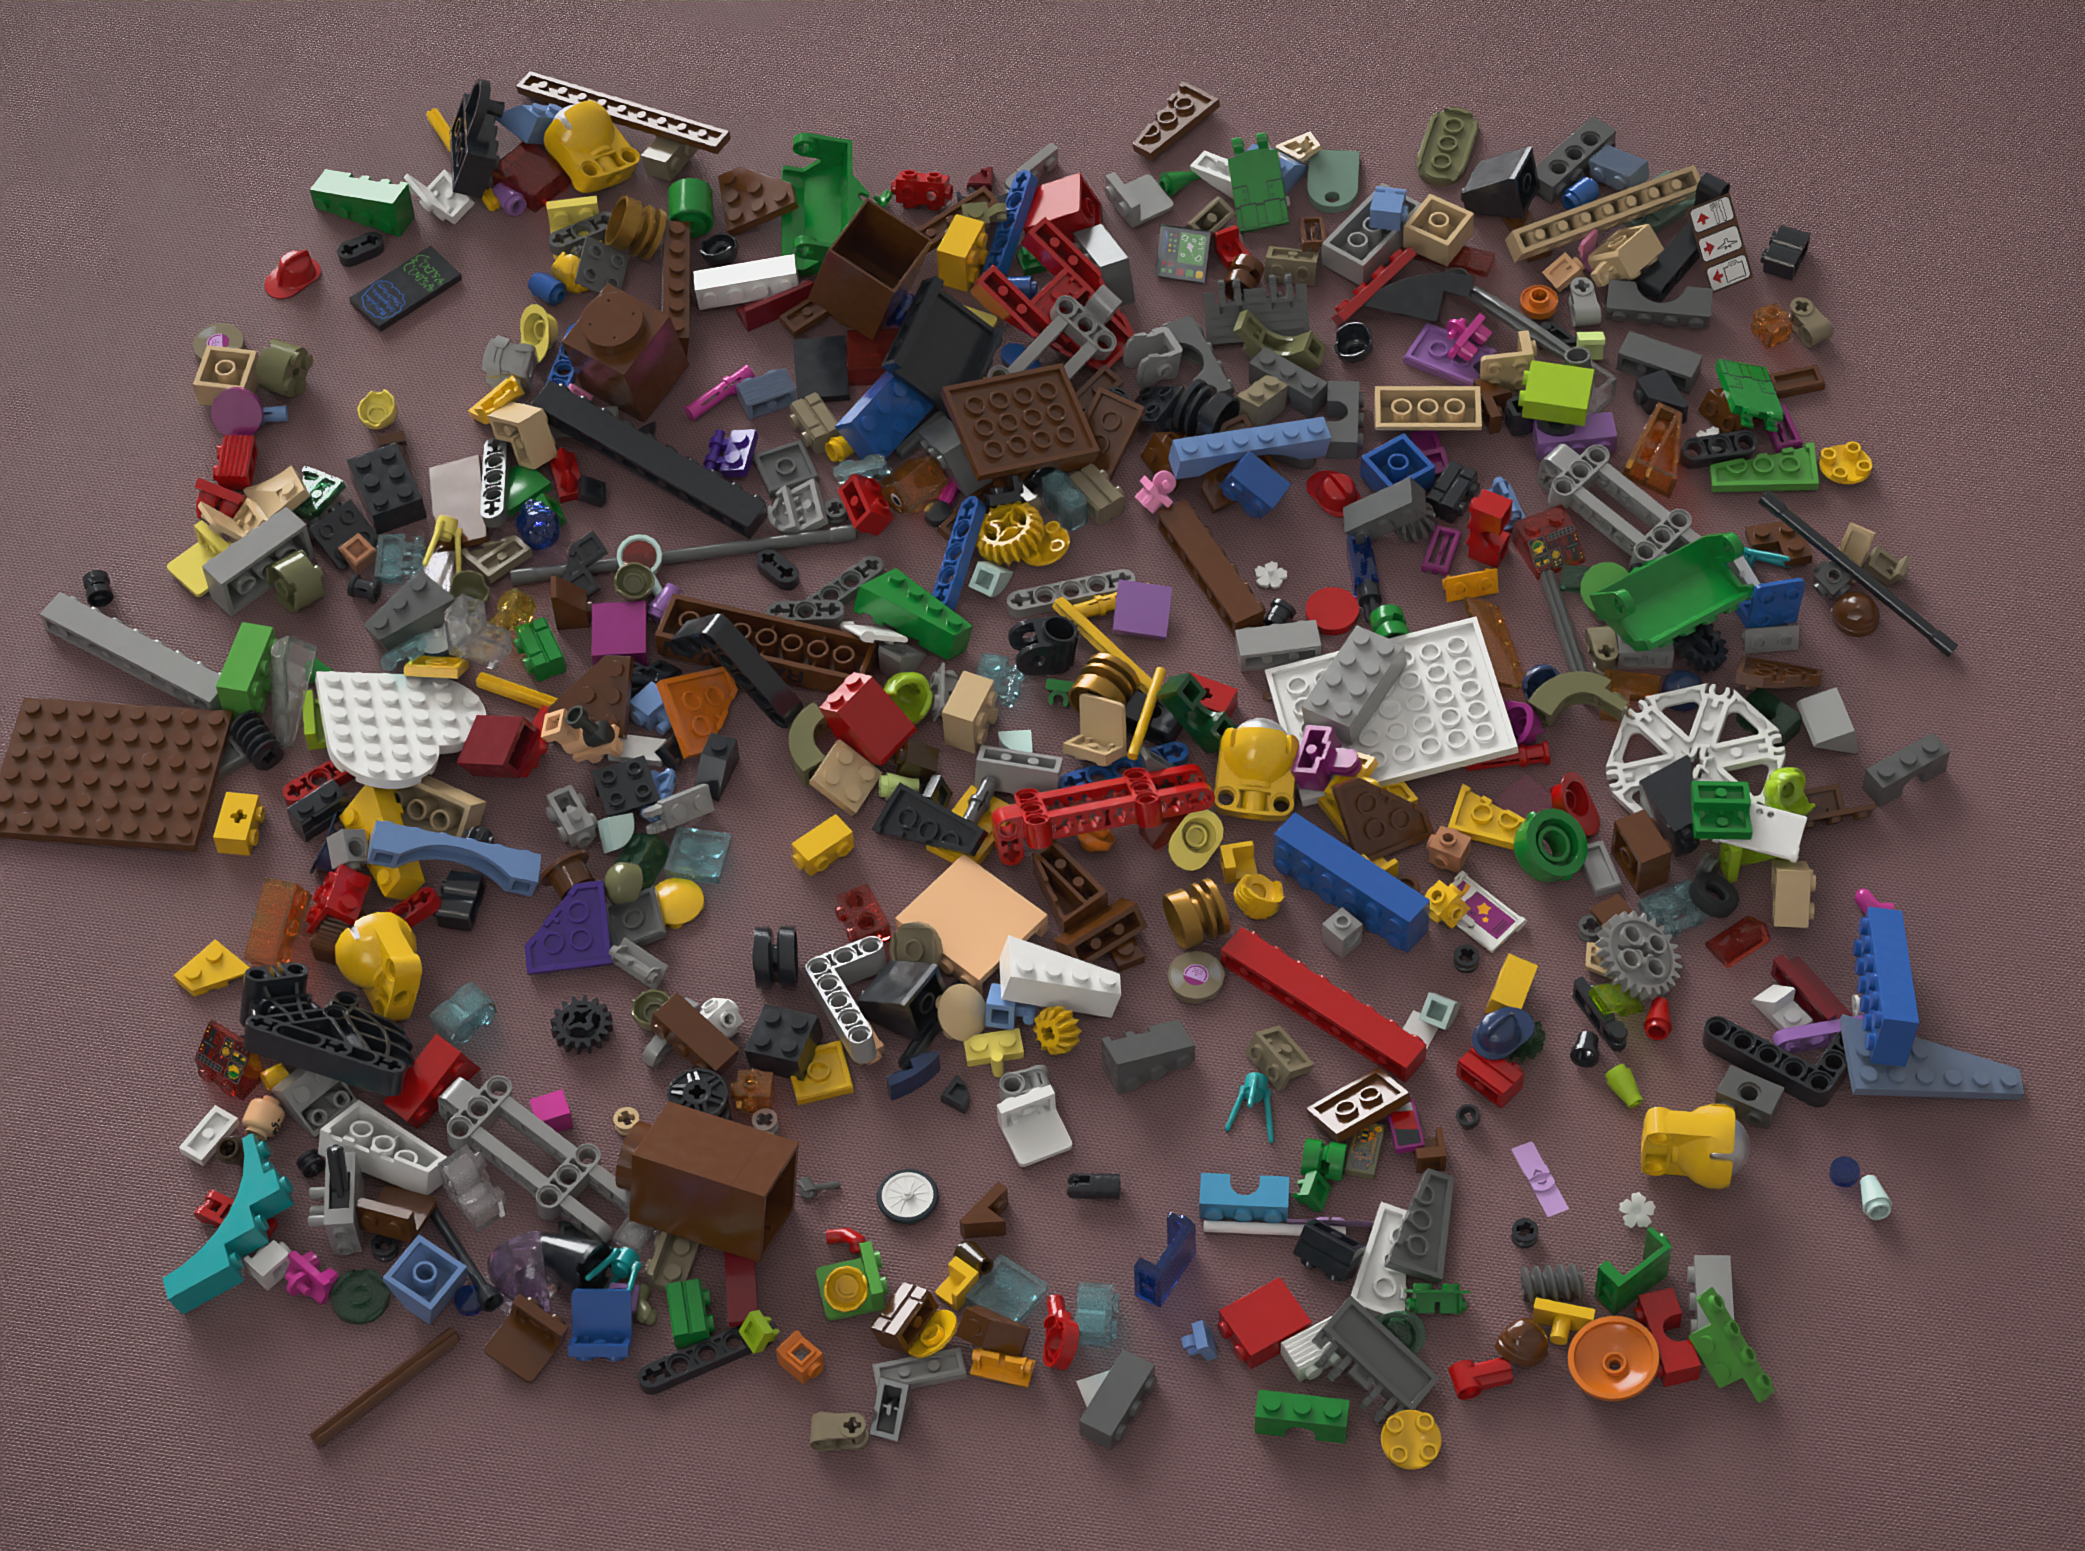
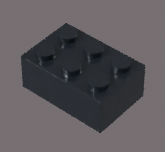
M397 443L347 460L351 480L377 535L427 518L422 496Z

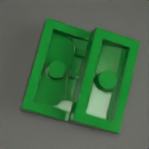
M519 464L509 470L507 514L512 517L534 502L542 493L546 494L552 490L551 482L535 469L519 466ZM500 496L493 497L490 500H494Z
M1691 782L1694 839L1751 840L1753 832L1750 818L1751 798L1748 782Z

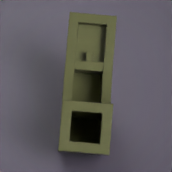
M1249 310L1240 312L1233 330L1244 342L1242 351L1253 359L1266 347L1306 371L1320 367L1327 348L1311 331L1298 336L1276 334L1267 329Z
M1585 671L1563 673L1549 679L1528 700V705L1537 713L1540 721L1550 727L1562 711L1576 704L1593 705L1622 722L1624 715H1627L1628 702L1618 692H1611L1610 679Z
M814 702L798 714L789 733L791 764L796 776L804 787L810 785L809 781L825 759V756L816 744L825 733L831 731L819 707Z

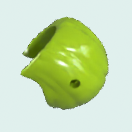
M899 672L889 678L883 690L913 724L920 722L929 712L933 694L928 680L922 674Z
M1792 767L1775 769L1769 775V779L1766 780L1763 796L1765 797L1766 806L1802 816L1810 813L1816 806L1813 803H1809L1804 793L1806 784L1804 772Z

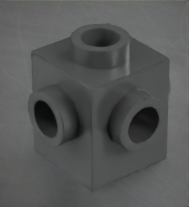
M1824 560L1814 569L1816 574L1812 580L1815 583L1813 587L1822 597L1827 596L1832 600L1836 595L1840 597L1852 588L1849 584L1854 579L1832 561L1828 563L1827 560Z

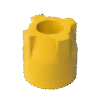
M281 1062L260 1073L261 1080L270 1093H272L271 1089L289 1075Z

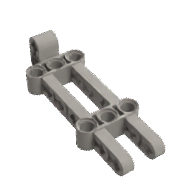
M1104 284L1092 295L1084 307L1071 296L1064 295L1059 297L1050 310L1052 322L1008 368L1001 365L994 366L986 378L1027 370L1057 337L1064 332L1081 347L1064 365L1069 380H1071L1091 358L1099 361L1105 360L1114 350L1117 342L1116 337L1104 325L1117 312L1123 301ZM1059 307L1066 308L1069 314L1061 313ZM1082 324L1086 326L1088 332L1080 330L1078 325ZM1097 342L1105 343L1108 349L1100 348Z
M1559 444L1540 463L1536 480L1539 486L1549 493L1548 502L1550 506L1557 510H1565L1570 507L1631 556L1630 567L1631 564H1643L1670 554L1676 548L1680 549L1701 538L1699 534L1690 528L1692 518L1687 511L1674 509L1669 512L1608 463L1610 453L1602 445H1592L1579 455L1569 446ZM1595 483L1652 528V530L1644 536L1591 494L1588 489Z
M499 1075L493 1076L478 1090L465 1079L458 1077L438 1098L439 1113L444 1121L448 1123L447 1141L451 1149L463 1152L472 1148L536 1197V1211L542 1219L553 1220L561 1216L567 1222L572 1223L577 1229L584 1232L589 1239L607 1243L614 1235L612 1229L601 1218L576 1200L588 1185L628 1215L630 1214V1192L619 1189L616 1186L615 1176L601 1166V1153L598 1147L590 1143L581 1144L579 1147L574 1146L512 1098V1085L508 1078ZM496 1091L505 1092L502 1096L493 1095ZM477 1111L486 1112L483 1116L474 1115ZM499 1118H502L561 1165L547 1178L487 1132V1130ZM458 1131H464L467 1133L466 1135L461 1137L454 1135V1133ZM586 1158L594 1160L591 1164H584L581 1161ZM565 1179H572L575 1181L573 1184L570 1185L562 1183V1181ZM547 1199L556 1201L552 1205H545L542 1202Z

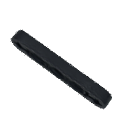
M771 1320V1322H770L769 1325H770L771 1328L774 1330V1329H775V1326H774V1323H773L772 1320ZM741 1326L733 1327L643 1366L638 1372L640 1389L646 1394H658L753 1353L738 1332ZM733 1338H739L743 1341L742 1346L735 1350L728 1348L726 1344ZM774 1341L768 1342V1344L766 1345V1347H768L769 1345H771ZM704 1350H712L715 1353V1357L710 1361L700 1360L699 1355ZM676 1362H685L688 1365L686 1371L682 1373H675L671 1368ZM666 1368L668 1378H665L662 1369ZM652 1375L656 1378L657 1382L651 1384L647 1377Z

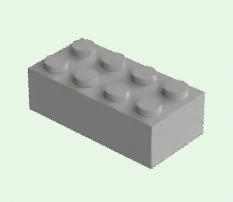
M1382 183V184L1379 186V187L1392 188V187H1390V186H1388V185H1386V184H1384V183ZM1372 193L1322 243V265L1358 285L1363 282L1366 284L1372 278L1370 275L1381 265L1384 266L1389 261L1388 258L1399 248L1403 247L1404 225L1421 203L1406 196L1404 205L1408 206L1407 221H1402L1400 231L1370 228Z
M285 507L280 512L273 514L263 524L252 529L246 536L232 543L216 557L208 560L202 566L211 599L231 617L274 587V584L270 587L268 585L265 574L267 567L299 549L306 553L309 561L312 560L315 556L306 524L290 509Z
M1356 626L1302 704L1304 725L1333 727L1340 741L1353 745L1407 665L1404 645Z

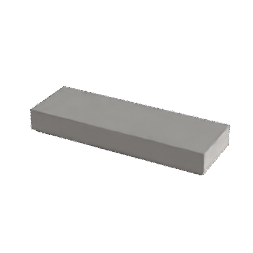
M961 1347L938 1351L924 1358L907 1357L872 1364L877 1390L881 1376L908 1382L911 1384V1389L967 1378Z

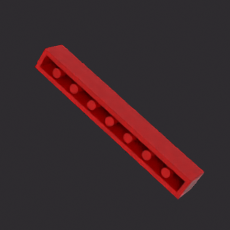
M1241 927L1221 949L1222 966L1404 1083L1408 1081L1426 1060L1427 1044L1419 1036L1406 1032L1394 1020L1384 1018L1372 1006L1362 1004L1350 992L1337 988L1325 976L1317 975L1309 970L1303 962L1293 960L1281 948L1265 942L1256 932H1250Z

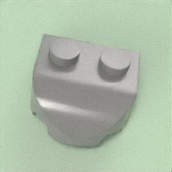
M814 478L792 490L784 485L775 493L777 498L773 506H768L769 521L785 535L815 531L828 524L819 484Z

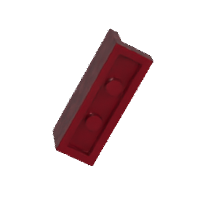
M802 280L798 286L767 299L756 300L736 308L737 316L748 332L778 320L780 315L809 297L814 282L812 280L807 282Z
M1781 954L1773 960L1771 976L1780 986L1793 987L1795 989L1794 1001L1813 1019L1814 1023L1840 1019L1842 1014L1852 1015L1799 956L1789 961Z

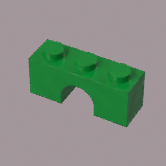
M1258 1390L1255 1433L1285 1437L1287 1429L1300 1427L1312 1431L1315 1434L1316 1441L1345 1444L1349 1417V1400Z

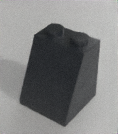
M1525 147L1480 161L1475 171H1472L1466 187H1463L1461 191V201L1464 202L1465 209L1479 215L1523 219L1540 188L1533 148Z
M1688 754L1639 781L1641 808L1646 810L1650 818L1656 820L1661 836L1670 842L1675 857L1689 854L1700 845V839H1694L1691 782L1694 780L1691 759Z
M890 960L879 971L869 987L861 993L857 1002L865 1019L918 1042L938 1017V1009L935 1002L937 997L946 990L938 965L934 963Z

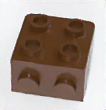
M1185 432L1154 433L1140 457L1154 475L1160 471H1168L1174 476L1168 459L1173 440L1194 437L1196 434L1189 436ZM1175 479L1176 486L1173 491H1176L1182 479Z
M388 1185L382 1189L375 1201L360 1197L355 1208L360 1230L412 1243L437 1206V1202L433 1196Z
M519 1294L512 1302L510 1314L485 1345L484 1352L525 1382L532 1383L565 1341L568 1326L558 1315L553 1313L550 1315L541 1309V1305L531 1297L525 1298Z

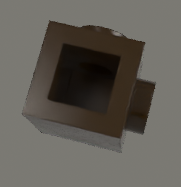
M909 739L903 748H898L895 754L894 763L897 764L896 775L919 779L920 784L928 783L931 776L937 772L939 749L925 745L920 741Z

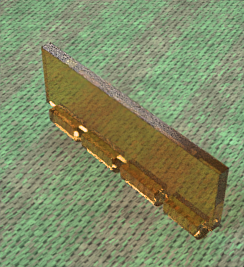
M1464 597L1463 603L1468 617H1477L1498 686L1516 690L1522 688L1521 682L1524 672L1522 667H1520L1521 664L1507 625H1505L1500 606H1492L1491 602Z

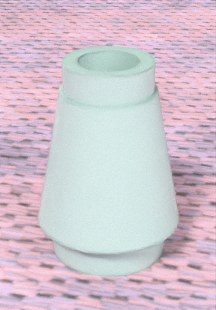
M1867 1175L1860 1180L1863 1212L1872 1220H1880L1887 1217L1891 1213L1892 1202L1876 1176Z

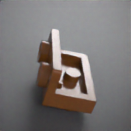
M1722 388L1710 389L1698 409L1707 420L1719 428L1722 433L1743 431V429L1750 428L1742 426L1740 416L1731 413ZM1753 417V427H1759L1763 419Z

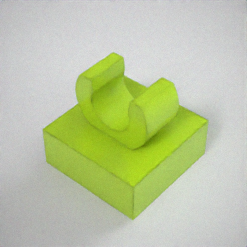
M760 1310L749 1312L738 1331L753 1354L763 1352L768 1342L774 1341L780 1332L779 1329L773 1330L769 1324L772 1319L764 1317Z

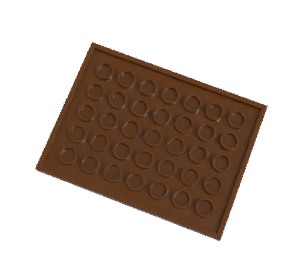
M24 697L0 771V838L197 852L228 744L230 728L235 719L233 711Z

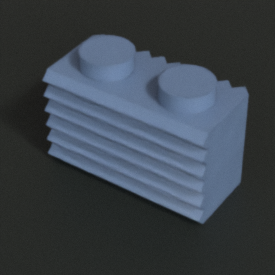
M1607 144L1589 160L1590 177L1597 182H1603L1608 186L1611 185L1612 188L1619 191L1642 184L1649 178V164L1647 160Z
M785 368L779 370L772 369L766 372L765 375L756 378H746L741 383L736 384L738 399L749 420L758 416L762 417V415H767L768 413L771 414L773 411L776 412L782 408L786 409L787 406L790 407L792 402L797 401L795 386Z

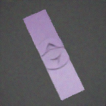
M1531 1141L1512 1148L1513 1154L1547 1217L1568 1210L1569 1208L1557 1188L1554 1178L1550 1175V1171L1544 1164L1534 1143Z
M1329 1217L1315 1218L1331 1226L1373 1227V1221H1349L1341 1217H1332L1331 1220H1329ZM1287 1219V1224H1306L1311 1219Z

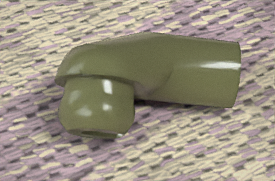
M639 1284L637 1310L633 1315L640 1323L645 1322L647 1325H652L657 1320L658 1313L656 1310L651 1309V1306L647 1303L651 1288L645 1284Z

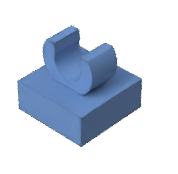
M1203 1320L1191 1323L1194 1334L1181 1338L1183 1349H1188L1189 1356L1200 1353L1206 1361L1218 1358L1213 1331Z

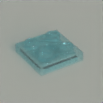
M677 826L664 868L665 877L720 884L732 842L731 834Z
M1000 1254L993 1262L992 1271L987 1275H982L966 1294L965 1301L971 1306L982 1305L1016 1322L1022 1323L1047 1293L1049 1284Z

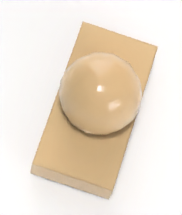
M1849 523L1839 550L1862 568L1868 558L1869 549L1876 533L1854 523Z

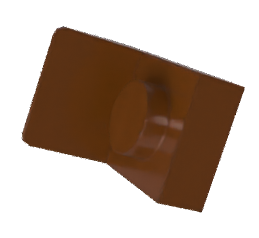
M1474 379L1473 386H1480L1481 416L1489 434L1499 433L1501 421L1504 420L1502 410L1506 409V402L1512 398V392L1485 380Z
M998 1181L959 1220L962 1237L966 1239L1006 1235V1222L999 1215L1008 1206L1007 1187Z

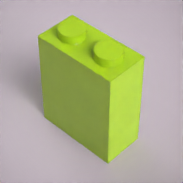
M1531 360L1530 370H1524L1522 386H1526V390H1520L1518 406H1523L1522 417L1585 426L1593 387L1594 369Z

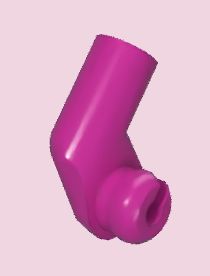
M1863 888L1856 892L1855 902L1865 915L1868 907L1894 910V903H1879L1868 889Z

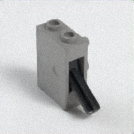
M334 1144L326 1150L325 1187H312L309 1189V1198H324V1205L310 1207L308 1226L325 1228L333 1254L351 1255L356 1252H362L363 1230H360L355 1205L360 1197L364 1198V1178L356 1151L344 1152L343 1146Z

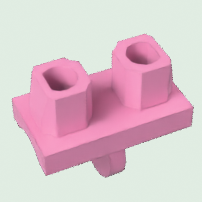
M1160 471L1155 474L1152 482L1145 475L1142 477L1140 482L1144 487L1136 494V499L1152 514L1162 504L1168 508L1173 501L1166 494L1172 492L1176 486L1173 474L1168 471Z

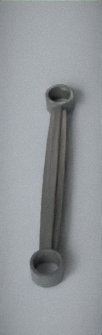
M1451 268L1445 272L1469 275L1468 271L1463 268ZM1474 285L1472 297L1467 298L1516 332L1529 330L1531 341L1535 340L1538 346L1565 361V365L1591 369V353L1588 349L1584 347L1570 348L1514 308ZM1447 292V294H1449V295L1459 296L1458 294H1453V293H1448V292Z

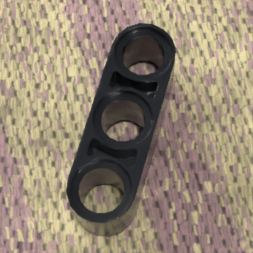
M1747 430L1689 438L1684 442L1678 455V460L1687 469L1710 467L1712 464L1739 458L1749 460L1758 445V439L1753 432ZM1738 443H1746L1750 449L1744 450L1739 447ZM1719 446L1723 449L1724 453H1716L1712 447ZM1694 450L1698 456L1691 457L1686 451Z

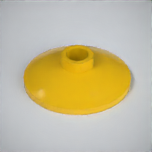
M949 1310L936 1311L907 1351L908 1354L914 1358H924L943 1349L957 1329L958 1320L954 1313Z

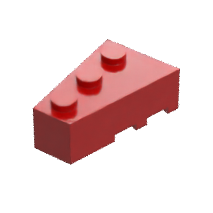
M436 1034L415 1060L413 1066L408 1069L404 1078L402 1093L398 1096H387L382 1103L418 1129L439 1109L438 1098L458 1077L469 1081L481 1068Z

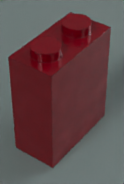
M476 715L457 764L473 776L520 778L540 729L523 716Z

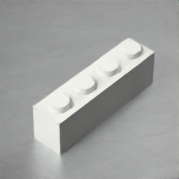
M794 254L693 271L699 310L767 299L799 285Z

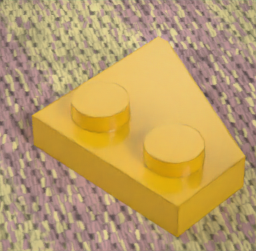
M215 939L173 976L179 985L195 997L207 993L211 989L228 986V981L244 976L245 971L250 967Z

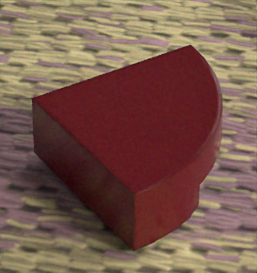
M993 167L982 168L980 172L970 176L967 181V191H969L970 187L977 191L983 186L992 191Z

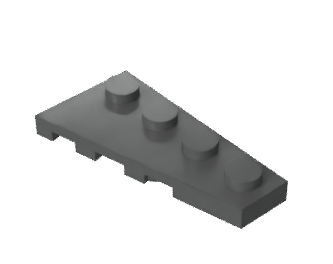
M1430 1168L1423 1172L1384 1267L1435 1284H1439L1443 1280L1454 1176Z

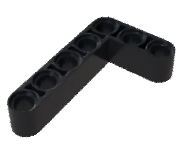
M1708 172L1704 173L1696 188L1694 206L1729 193L1730 183ZM1690 220L1657 257L1658 259L1641 276L1637 286L1641 293L1662 302L1700 258Z
M713 614L688 620L670 640L673 650L684 657L710 652L775 725L783 729L788 728L802 711L804 706L801 700L727 617L721 614Z
M1713 1016L1705 1023L1702 1044L1706 1050L1748 1073L1784 1087L1785 1093L1812 1107L1821 1108L1826 1106L1849 1073L1841 1031L1836 1034L1814 1066L1724 1017Z

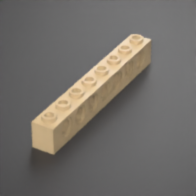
M1695 165L1683 168L1513 230L1505 239L1514 263L1585 238L1593 229L1598 230L1599 233L1695 198L1700 176Z

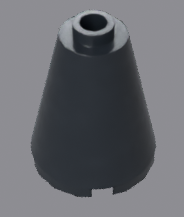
M543 1232L533 1239L530 1246L532 1258L572 1292L575 1289H603L607 1284L609 1278L605 1275L608 1267H612L611 1263L591 1280L587 1281L585 1277L610 1256L613 1251L612 1246L602 1241Z

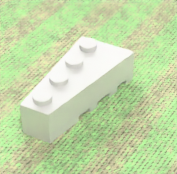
M1008 935L999 958L1001 1000L1043 1007L1064 1005L1066 1010H1073V1012L1112 1018L1121 997L1120 974Z
M360 1100L320 1129L319 1155L326 1157L327 1148L338 1144L344 1147V1152L356 1151L362 1172L409 1191L425 1195L431 1194L445 1182L448 1157Z

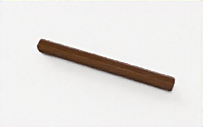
M453 1328L446 1329L310 1432L309 1435L313 1443L318 1447L323 1446L459 1343L458 1333Z

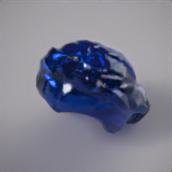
M528 499L522 506L521 514L516 518L515 526L518 533L531 550L550 548L556 544L560 537L559 517L556 512L543 502Z

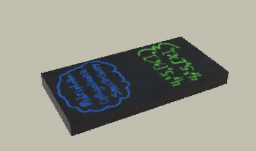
M429 246L349 297L350 304L381 332L461 281L462 277L460 272L433 247Z

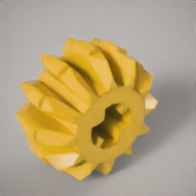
M1064 1005L1045 1008L1034 1018L1036 1025L1032 1030L1038 1036L1035 1041H1040L1042 1043L1041 1050H1048L1050 1055L1065 1054L1080 1042L1078 1035L1082 1030L1077 1027L1079 1019H1074L1073 1010H1066Z

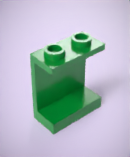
M1652 1226L1648 1228L1643 1252L1644 1261L1625 1276L1608 1260L1598 1266L1594 1296L1614 1316L1638 1299V1295L1644 1294L1667 1276L1672 1250L1669 1239L1663 1233H1658Z

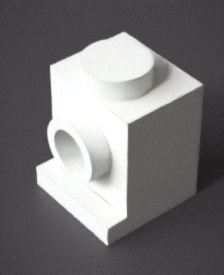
M273 1240L267 1246L261 1247L252 1259L248 1255L243 1259L248 1274L268 1291L285 1277L286 1269L290 1263L288 1254L291 1253V1250L285 1243L280 1242L278 1244Z

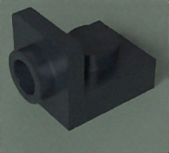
M1017 474L1006 475L1008 490H1006V486L990 488L991 493L983 494L984 504L995 506L1021 501V494L1024 492L1021 478H1018Z

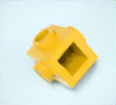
M1438 880L1434 886L1428 889L1425 895L1430 900L1429 917L1437 924L1440 921L1444 922L1451 929L1456 926L1471 908L1461 899L1464 893L1452 883L1446 886L1442 881Z

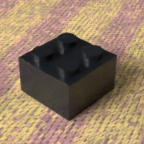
M765 1004L744 1050L750 1069L787 1078L794 1076L797 1077V1080L804 1081L807 1068L816 1053L815 1049L820 1044L824 1035L818 1015Z

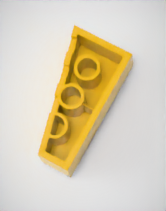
M365 785L339 816L345 829H365L369 847L371 833L376 820L391 821L404 826L401 818L404 812L401 803L396 802L394 795L397 790ZM419 861L406 863L395 869L370 863L366 864L385 897L405 900L416 893L425 882Z

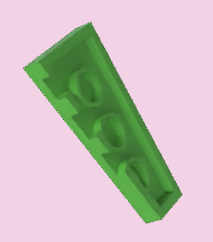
M1814 442L1807 443L1804 448L1795 450L1793 447L1784 448L1781 453L1768 455L1767 452L1757 454L1754 459L1745 460L1744 458L1712 464L1709 469L1711 492L1818 490L1819 487Z

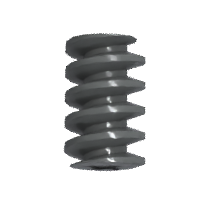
M1570 1263L1566 1272L1564 1266L1558 1264L1554 1273L1552 1267L1546 1265L1543 1274L1538 1265L1533 1266L1531 1274L1526 1266L1521 1267L1520 1284L1522 1300H1524L1525 1296H1528L1531 1304H1534L1537 1295H1540L1541 1299L1547 1300L1548 1295L1552 1294L1554 1301L1558 1302L1560 1294H1564L1566 1301L1570 1302L1572 1293H1576L1578 1300L1582 1301L1584 1283L1581 1266L1578 1271L1575 1264Z

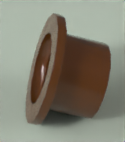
M584 849L576 850L557 859L543 871L539 877V882L545 887L553 886L563 901L574 884L595 881V878L585 865L589 860L588 852Z

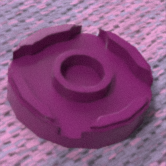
M230 387L223 390L214 399L211 407V419L216 429L223 435L250 436L260 427L264 418L263 405L260 399L243 387Z

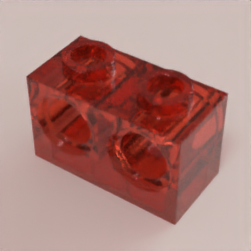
M868 883L837 895L838 907H835V913L840 923L845 922L847 926L846 934L850 943L869 936L879 937L883 944L891 941L890 924Z

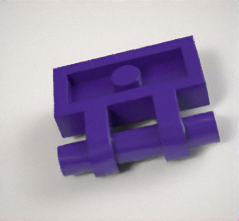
M756 429L731 430L729 439H724L725 432L723 430H716L709 442V454L705 456L703 462L705 469L720 470L723 477L747 476L759 437ZM720 452H725L724 457H719Z

